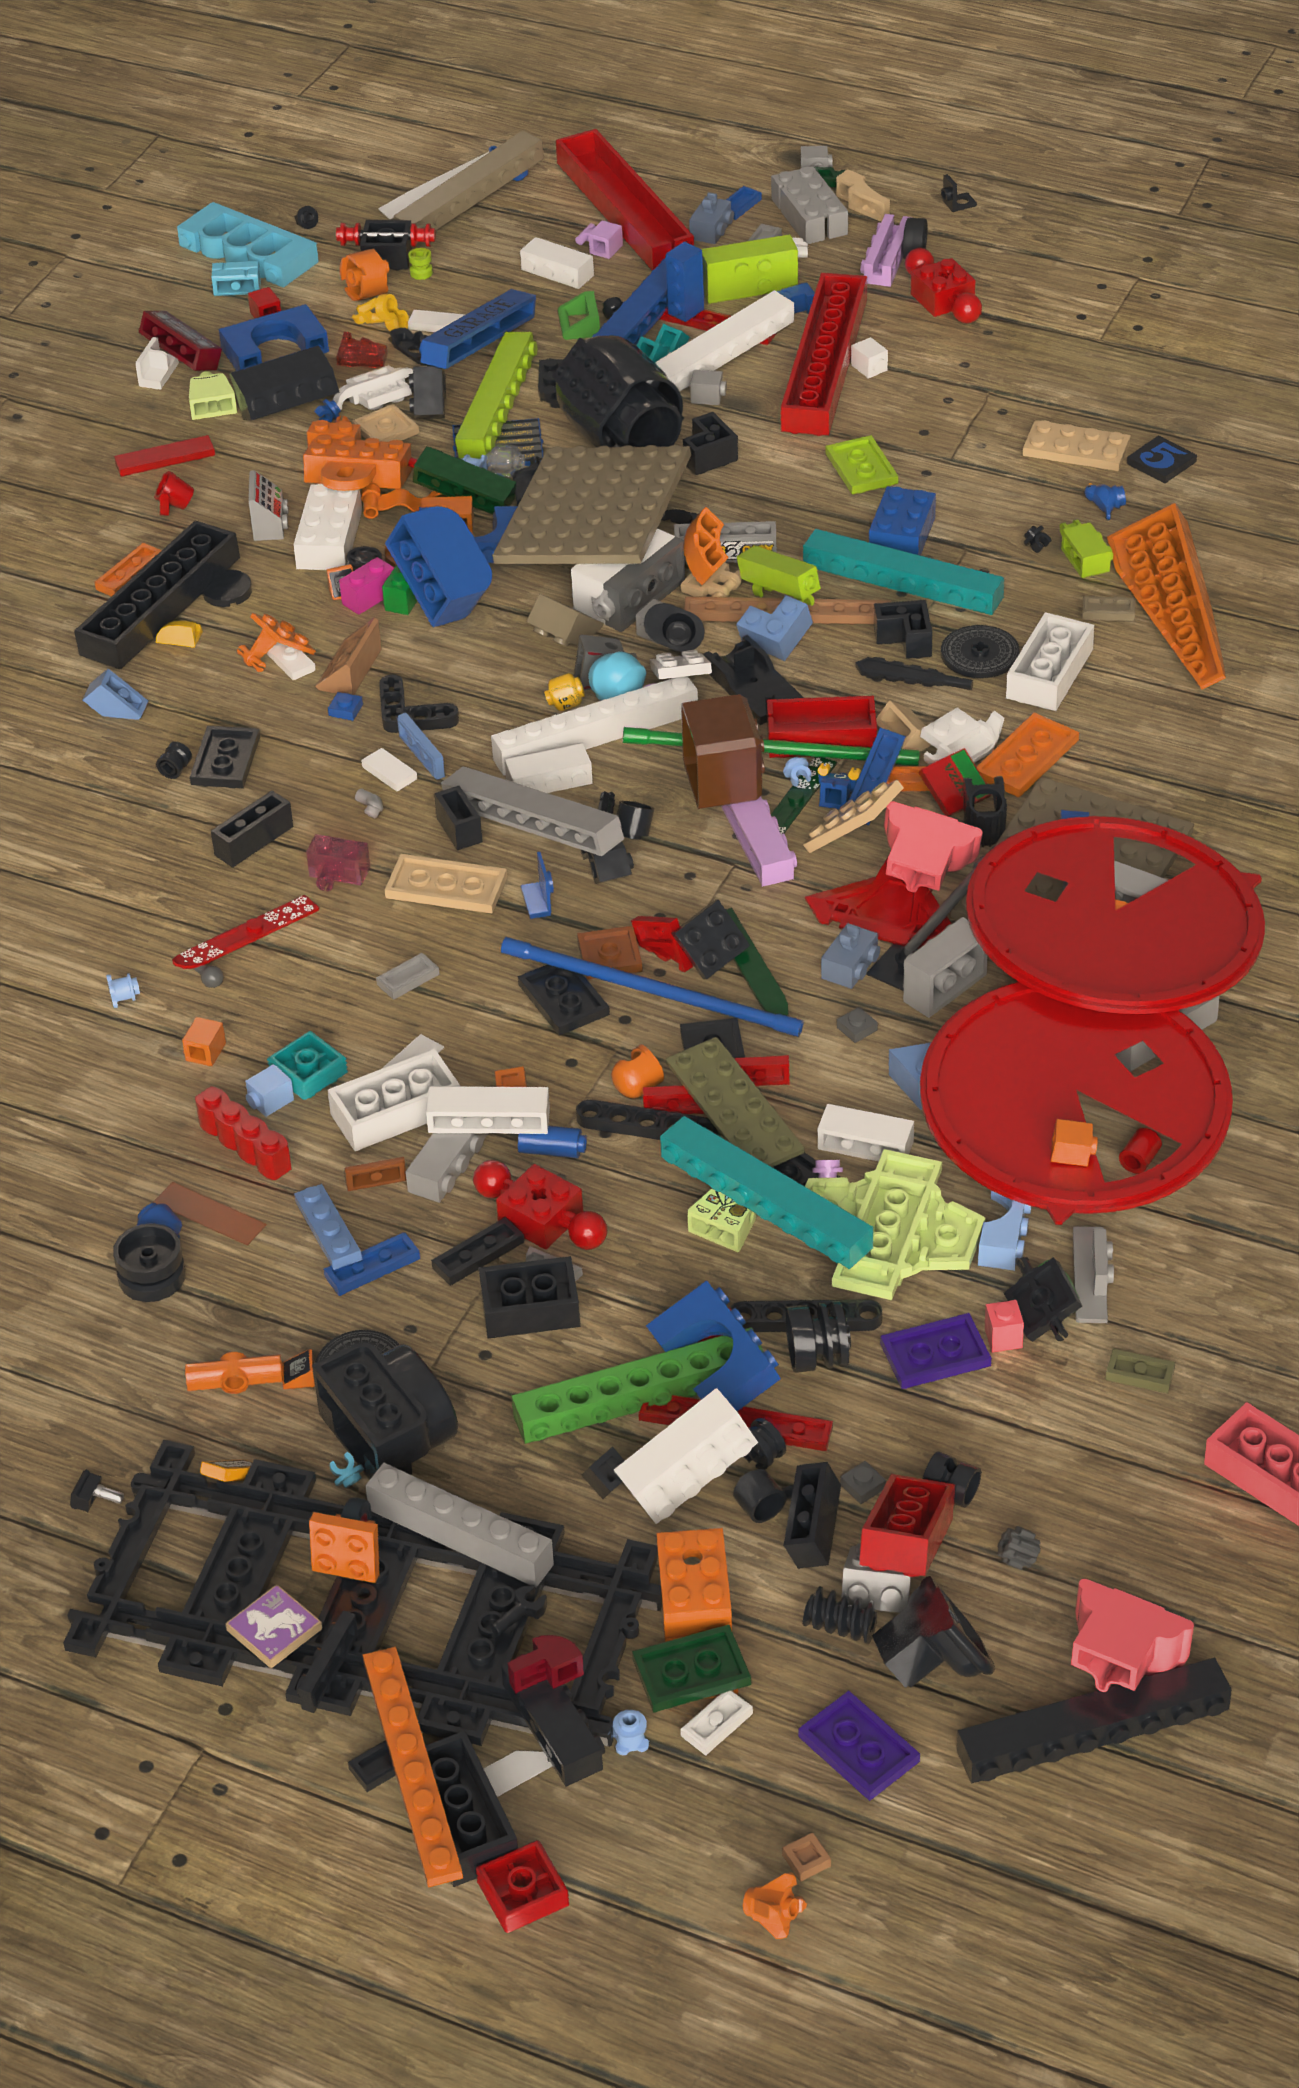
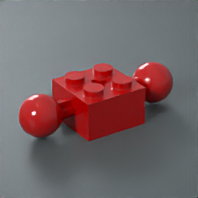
M915 248L907 254L905 268L911 275V295L930 314L937 317L953 312L954 317L962 323H972L980 317L982 303L975 295L976 280L953 258L943 259L940 262L934 263L933 255L924 248Z
M497 1160L484 1161L476 1168L473 1175V1184L477 1192L486 1198H497L498 1221L506 1217L524 1234V1239L547 1250L568 1229L569 1237L573 1244L584 1250L595 1249L605 1241L608 1231L607 1224L600 1214L593 1211H583L582 1189L536 1164L528 1168L516 1181L512 1180L508 1167Z

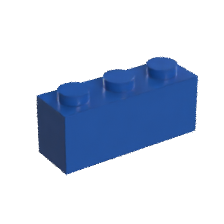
M684 241L666 253L668 314L687 322L704 310L702 249Z

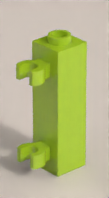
M756 545L736 556L741 579L753 583L752 591L754 595L763 597L762 589L764 587V590L770 592L774 590L792 596L794 599L808 605H814V597L811 594L821 589L815 565Z

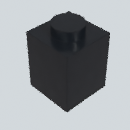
M611 1447L582 1476L597 1494L604 1499L622 1483L614 1469L625 1460L614 1447Z

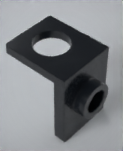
M948 174L943 175L941 196L943 202L952 212L977 206V202L968 192L957 195V184ZM963 199L967 200L968 202L965 204H959L957 203V200Z

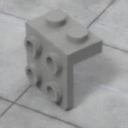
M861 1543L850 1547L843 1570L841 1598L845 1593L848 1594L849 1604L853 1605L857 1597H861L862 1608L864 1609L870 1600L874 1601L875 1610L900 1613L907 1608L910 1597L911 1577L904 1575L902 1572L892 1570L875 1571L868 1566L859 1565Z

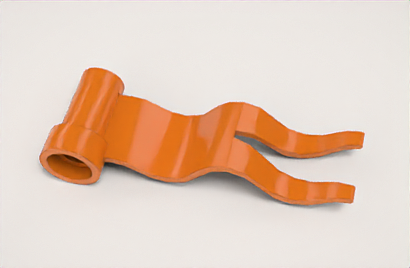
M369 484L361 490V499L364 503L363 513L369 519L376 518L378 511L389 510L395 506H405L412 512L419 511V507H422V498L415 497L405 489H395L389 493L381 494V490L377 485ZM433 491L427 497H435L443 494Z

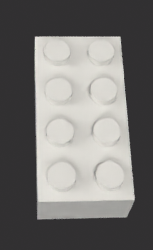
M322 484L310 485L294 541L296 569L326 570L347 565V554L352 550L362 513L360 489L342 491L327 488Z
M1045 612L1007 673L1006 698L1056 711L1093 650L1094 625Z
M432 1049L328 1089L330 1114L354 1151H358L427 1124L426 1109L429 1086H460V1084L437 1051Z
M716 1388L616 1467L614 1471L654 1523L657 1524L662 1519L672 1515L675 1509L687 1499L696 1496L700 1489L712 1479L721 1476L726 1468L737 1459L747 1455L758 1442L738 1412Z

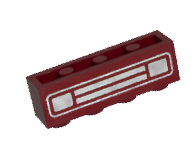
M143 311L138 333L150 341L153 337L158 338L160 348L194 371L217 370L222 352L221 347L167 311Z

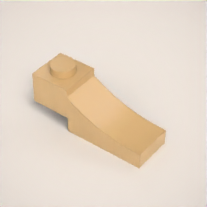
M847 169L836 177V196L848 201V208L881 222L885 214H890V199L871 189L865 183V176Z

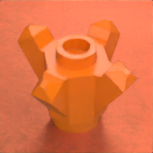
M792 1872L785 1873L764 1886L750 1887L744 1895L743 1910L745 1915L752 1917L754 1921H758L776 1939L787 1938L791 1920H794L798 1912H803L807 1907L806 1901L802 1897L794 1896L792 1892V1887L797 1885L795 1875Z

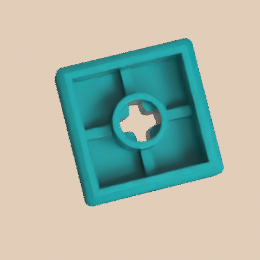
M308 1031L267 1058V1061H269L267 1063L268 1067L274 1064L292 1081L293 1092L303 1100L313 1097L317 1092L348 1073V1066L345 1061L347 1058L313 1031Z

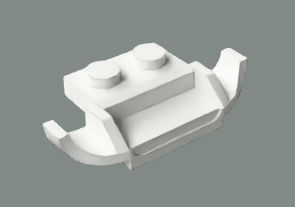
M388 365L346 380L347 384L339 388L340 393L334 395L333 401H335L340 410H342L343 402L347 398H349L351 403L355 405L360 403L370 410L380 409L383 407V404L389 402L403 401L404 397L412 395L411 388L405 383V378L409 377V374H413V369L408 367L393 368Z
M958 707L922 728L920 737L937 748V752L934 755L928 751L924 753L925 763L930 765L963 748L966 749L973 762L976 763L993 752L1000 737L1004 717L994 711L986 722L981 719L976 721Z

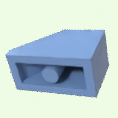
M110 669L104 671L89 684L82 699L101 716L139 720L142 717L148 703L145 697Z

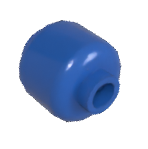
M151 1203L138 1214L137 1225L150 1223L164 1225L175 1231L178 1238H180L179 1233L182 1228V1222L168 1205Z

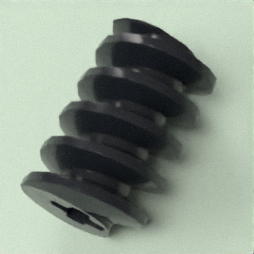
M819 1586L816 1592L808 1599L802 1622L803 1626L806 1627L812 1621L813 1628L816 1630L822 1629L825 1625L826 1632L830 1634L834 1633L838 1628V1634L841 1637H846L850 1632L851 1638L854 1641L860 1640L863 1636L864 1642L869 1644L875 1632L877 1612H875L874 1601L870 1600L864 1609L862 1608L861 1597H857L853 1605H850L848 1594L845 1593L840 1601H836V1591L832 1590L828 1597L825 1598L823 1597V1587Z

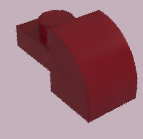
M543 1635L533 1638L532 1652L521 1654L507 1663L509 1683L515 1693L546 1679L554 1689L584 1675L583 1657L579 1648L570 1640L556 1635Z

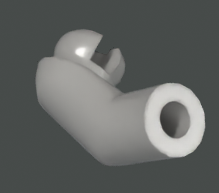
M362 788L356 792L355 800L367 805L364 810L365 814L371 818H377L379 812L383 810L381 798Z

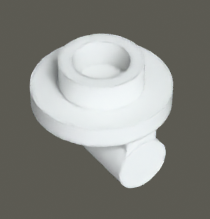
M792 238L798 248V258H808V243L803 242L802 238Z

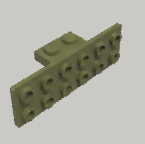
M712 1038L666 1058L668 1067L726 1141L771 1167L804 1153V1146L718 1038Z

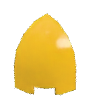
M180 620L169 622L156 635V643L195 648L203 632L202 627L194 621Z

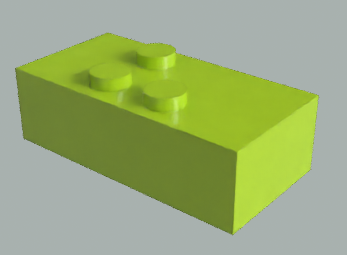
M790 234L702 249L704 296L708 304L769 294L774 290L777 292L784 288L798 285V248Z

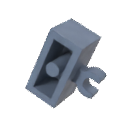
M707 193V197L705 196L689 219V229L694 235L695 241L711 244L717 243L719 238L724 235L728 225L733 222L734 211L731 210V201L717 199L716 193Z
M847 923L821 957V978L852 989L859 979L862 980L865 977L869 965L872 962H876L879 957L878 933Z

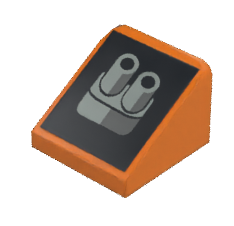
M351 564L326 569L328 587L333 600L341 599L339 580L353 572Z
M312 1349L282 1362L283 1389L315 1387Z

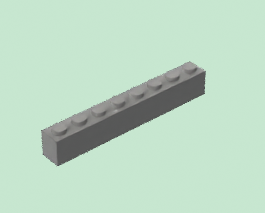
M463 766L441 782L443 790L460 785L481 817L599 856H603L624 840L621 822L617 815Z

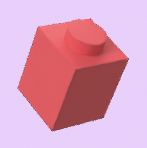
M1017 1300L986 1304L985 1332L991 1352L1023 1348L1024 1322Z

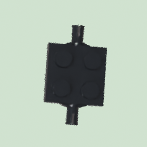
M1028 1257L1020 1258L1022 1262L1018 1260L1016 1264L1022 1273V1277L1015 1285L1006 1290L1004 1295L1007 1301L1017 1300L1024 1322L1023 1332L1025 1336L1033 1342L1047 1331L1052 1330L1055 1339L1063 1341L1062 1336L1067 1338L1068 1332L1065 1330L1062 1321L1083 1305L1060 1262L1054 1257L1035 1268L1032 1267Z

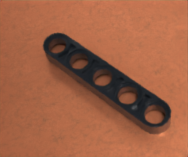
M584 1100L576 1107L577 1122L586 1129L661 1140L660 1136L671 1125H674L685 1116L718 1135V1130L707 1117L598 1100ZM587 1111L597 1113L594 1117H585L582 1114ZM617 1115L626 1118L620 1122L611 1120L612 1117ZM644 1120L654 1122L651 1126H642L639 1123Z
M874 1300L740 1301L730 1307L731 1310L736 1308L739 1313H747L751 1316L750 1319L745 1320L746 1323L742 1327L744 1329L752 1327L754 1332H786V1307L808 1305L810 1313L814 1315L813 1318H817L818 1304L825 1303L829 1316L832 1301L841 1302L850 1331H872L879 1328L882 1324V1307ZM869 1311L875 1313L876 1317L864 1319L860 1314ZM775 1312L781 1314L782 1318L770 1320L766 1316Z

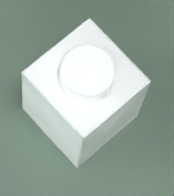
M871 337L851 345V366L867 378L885 372L888 366V350Z

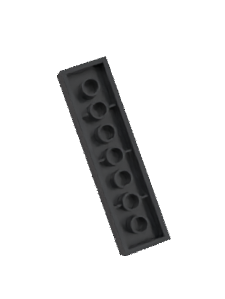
M196 520L191 523L74 630L79 655L122 669L156 637L164 625L172 622L214 580L240 558L236 533Z

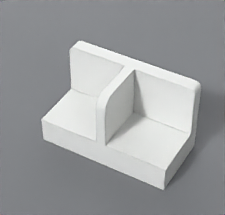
M156 337L151 339L137 359L136 370L140 387L161 390L179 364V361L171 354L160 351L159 341Z

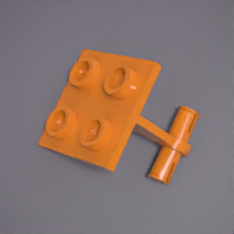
M252 613L250 618L263 629L251 650L245 645L238 647L241 650L237 649V653L244 658V663L248 666H253L258 672L264 671L262 667L266 668V664L260 659L277 642L312 655L316 652L308 644L309 639L302 634L295 633V627L284 620L279 623L268 614L260 616Z

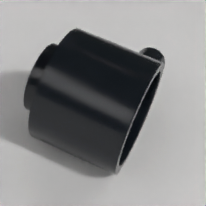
M619 801L617 816L621 822L623 836L635 840H641L642 836H649L654 808L637 801Z
M757 1469L744 1474L739 1479L734 1488L733 1497L753 1522L763 1523L775 1517L784 1507L786 1500L792 1498L794 1484L781 1488L766 1470Z

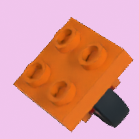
M350 1498L345 1504L341 1515L336 1514L332 1516L313 1512L309 1520L312 1571L376 1583L380 1575L378 1524H375V1521H371V1505L369 1501L361 1498Z

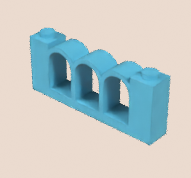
M215 202L210 203L177 226L179 245L196 253L201 250L202 254L209 258H225V262L259 261L261 278H266V281L283 288L319 262L316 242Z

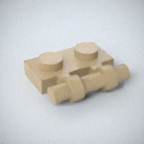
M723 563L703 585L691 573L681 583V592L693 597H706L708 594L712 595V597H729V592L736 590L741 585L740 571L737 570L735 573L729 572V564Z

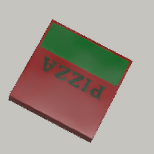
M965 748L922 768L918 772L943 814L947 817L963 810V778H972L973 785L987 784ZM992 794L976 796L974 804L989 798Z

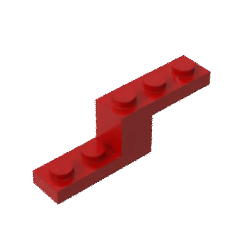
M789 1055L734 1058L755 1086L790 1085ZM683 1085L643 1087L644 1108L682 1114H705Z

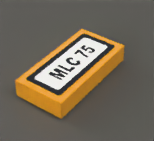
M245 1459L203 1461L200 1473L224 1482L245 1480L253 1462Z

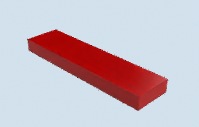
M209 435L116 455L114 460L120 476H126L215 455V450Z

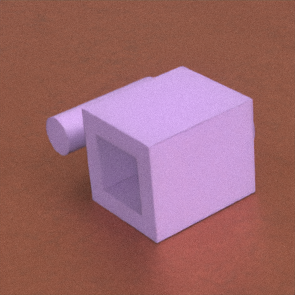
M603 220L597 226L590 223L575 238V241L578 245L588 241L590 254L610 259L623 246L622 226Z

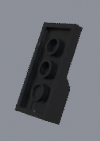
M748 635L742 637V642L735 644L732 652L726 656H719L717 652L712 654L710 651L704 653V656L711 662L712 673L709 675L730 696L741 694L747 698L753 718L757 719L759 725L767 723L768 699L804 698L774 669L769 655Z

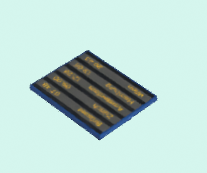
M539 418L506 421L501 428V435L495 441V448L491 450L486 461L487 469L530 466V458L533 456L535 462L536 456L540 458L541 462L543 458L542 444L544 441L541 439ZM452 425L454 438L453 451H455V458L461 459L458 457L455 438L458 434L461 425Z

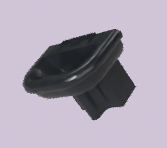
M931 1576L925 1577L921 1581L920 1586L911 1594L907 1608L872 1635L884 1664L905 1688L907 1686L913 1687L944 1661L956 1673L964 1677H974L981 1673L991 1675L995 1671L994 1662L978 1633Z

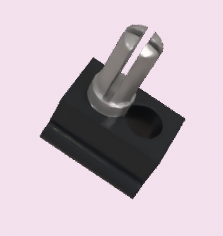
M86 1469L82 1472L71 1493L70 1506L72 1509L89 1512L96 1497L120 1504L124 1494L101 1485L102 1476L90 1473Z

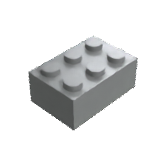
M962 917L955 923L948 925L943 932L929 939L924 946L914 953H910L904 960L903 1002L928 1018L987 975L988 956L976 941L967 919Z

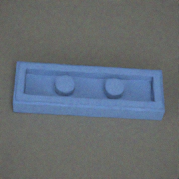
M407 713L398 715L399 737L436 780L445 777L442 754Z

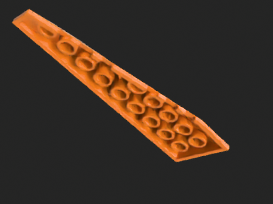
M1176 503L1107 536L1108 544L1113 552V563L1116 572L1200 688L1204 689L1225 679L1226 675L1218 633L1204 577L1188 522Z

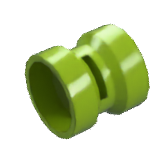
M426 248L412 249L408 253L409 262L412 264L410 266V276L417 280L430 278L433 274L432 265L430 264L432 260L431 251Z

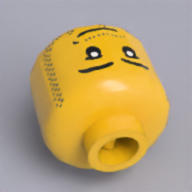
M571 673L550 679L548 682L549 690L544 691L548 705H554L558 711H565L579 706L582 702V697H585L580 678H575Z

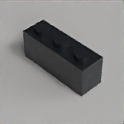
M271 790L211 830L214 856L233 868L293 828L290 802Z
M828 1462L797 1465L783 1546L798 1569L829 1565L841 1483Z

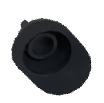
M656 604L647 611L644 617V628L649 638L675 651L694 650L704 639L705 630L699 617L672 604Z

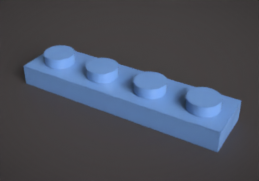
M320 1184L294 1193L295 1202L333 1270L361 1261V1250L324 1186Z

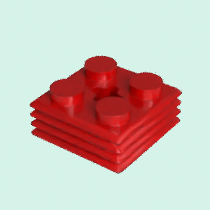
M539 1840L476 1867L477 1883L506 1933L569 1906L568 1889Z

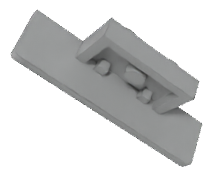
M1073 1227L1074 1287L1083 1305L1075 1311L1077 1323L1108 1322L1107 1285L1114 1281V1265L1108 1264V1260H1112L1113 1242L1107 1241L1106 1229L1104 1227Z

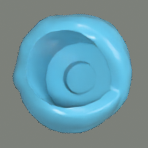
M620 651L599 657L590 667L588 673L589 685L600 701L641 689L646 678L644 666L631 654Z

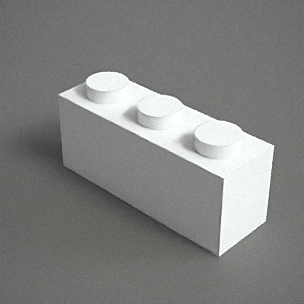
M537 237L520 250L521 270L577 289L581 288L594 276L593 256Z
M583 743L505 759L506 780L545 793L593 784L591 761Z
M827 1104L818 1126L819 1150L878 1162L884 1149L909 1154L914 1142V1121L832 1104Z

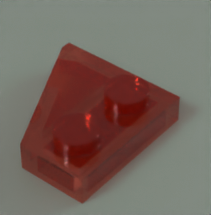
M344 332L336 356L337 365L347 367L366 366L370 368L384 367L388 354L387 346L372 342L364 337L359 341L353 339L350 332Z

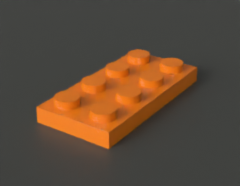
M1034 712L990 753L977 768L987 784H994V777L1003 776L1005 792L1019 798L1079 741V732Z

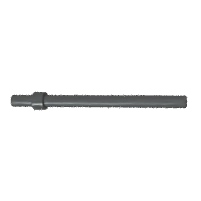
M981 856L974 863L973 870L904 946L906 956L913 951L915 952L967 894L971 876L984 856Z

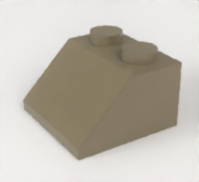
M540 593L526 621L535 626L533 631L546 637L551 633L555 635L553 639L555 642L566 647L569 642L578 646L579 635L592 636L604 624Z

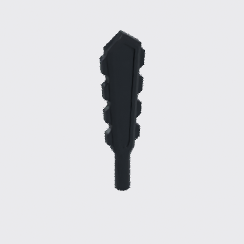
M866 657L855 662V667L859 673L871 679L883 678L886 681H904L906 684L913 685L919 683L927 687L944 685L972 690L973 680L948 676L938 672L937 669H923L918 665H905L903 662L886 661L885 658Z

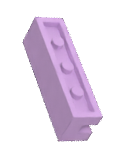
M885 214L882 222L878 223L876 235L872 236L871 247H868L866 251V260L861 262L860 272L867 276V284L891 287L903 259L904 228L907 218L910 217L903 216L900 224L894 225V215Z

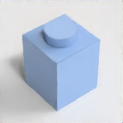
M274 1064L245 1081L248 1104L252 1109L260 1111L265 1117L294 1100L291 1079Z

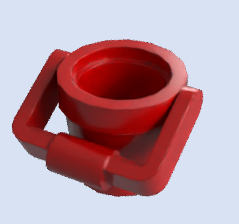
M171 471L163 474L154 499L160 502V515L169 516L170 505L184 510L194 493L192 486Z

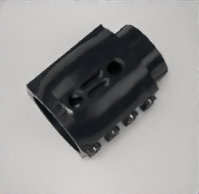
M609 335L595 336L584 340L580 337L551 376L556 381V396L561 410L577 430L597 448L600 446L623 447L627 445L632 447H646L649 445L669 447L675 444L680 435L682 421L685 417L682 415L683 400L679 389L653 360L625 338Z

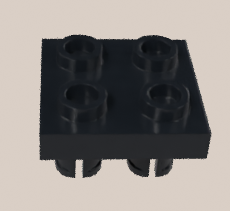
M719 899L712 901L671 933L703 979L711 977L750 946Z

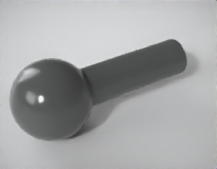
M205 964L193 968L201 975V981L206 987L215 988L222 984L224 975L217 966H207Z

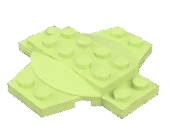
M887 1149L883 1150L876 1170L866 1172L864 1179L858 1182L849 1183L847 1177L808 1178L805 1185L806 1188L873 1226V1249L851 1269L838 1263L832 1277V1287L888 1300L893 1299L897 1286H901L903 1278L917 1274L922 1270H969L980 1241L985 1217L954 1201L950 1203L944 1201L941 1196V1189L936 1185L942 1171L941 1161Z

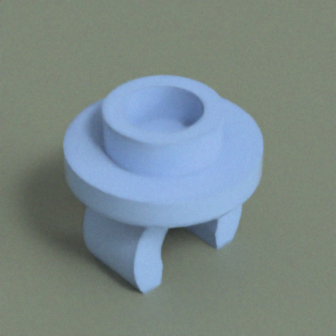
M794 757L786 762L783 773L785 777L790 778L793 786H798V775H803L808 782L811 781V770L808 768L809 763L806 758Z

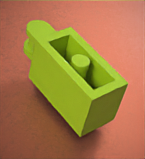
M1077 519L1073 520L1071 524H1066L1065 522L1060 524L1062 536L1061 550L1081 578L1110 572V562L1113 560L1112 549L1109 545H1106L1101 533L1096 531L1091 522L1081 524Z

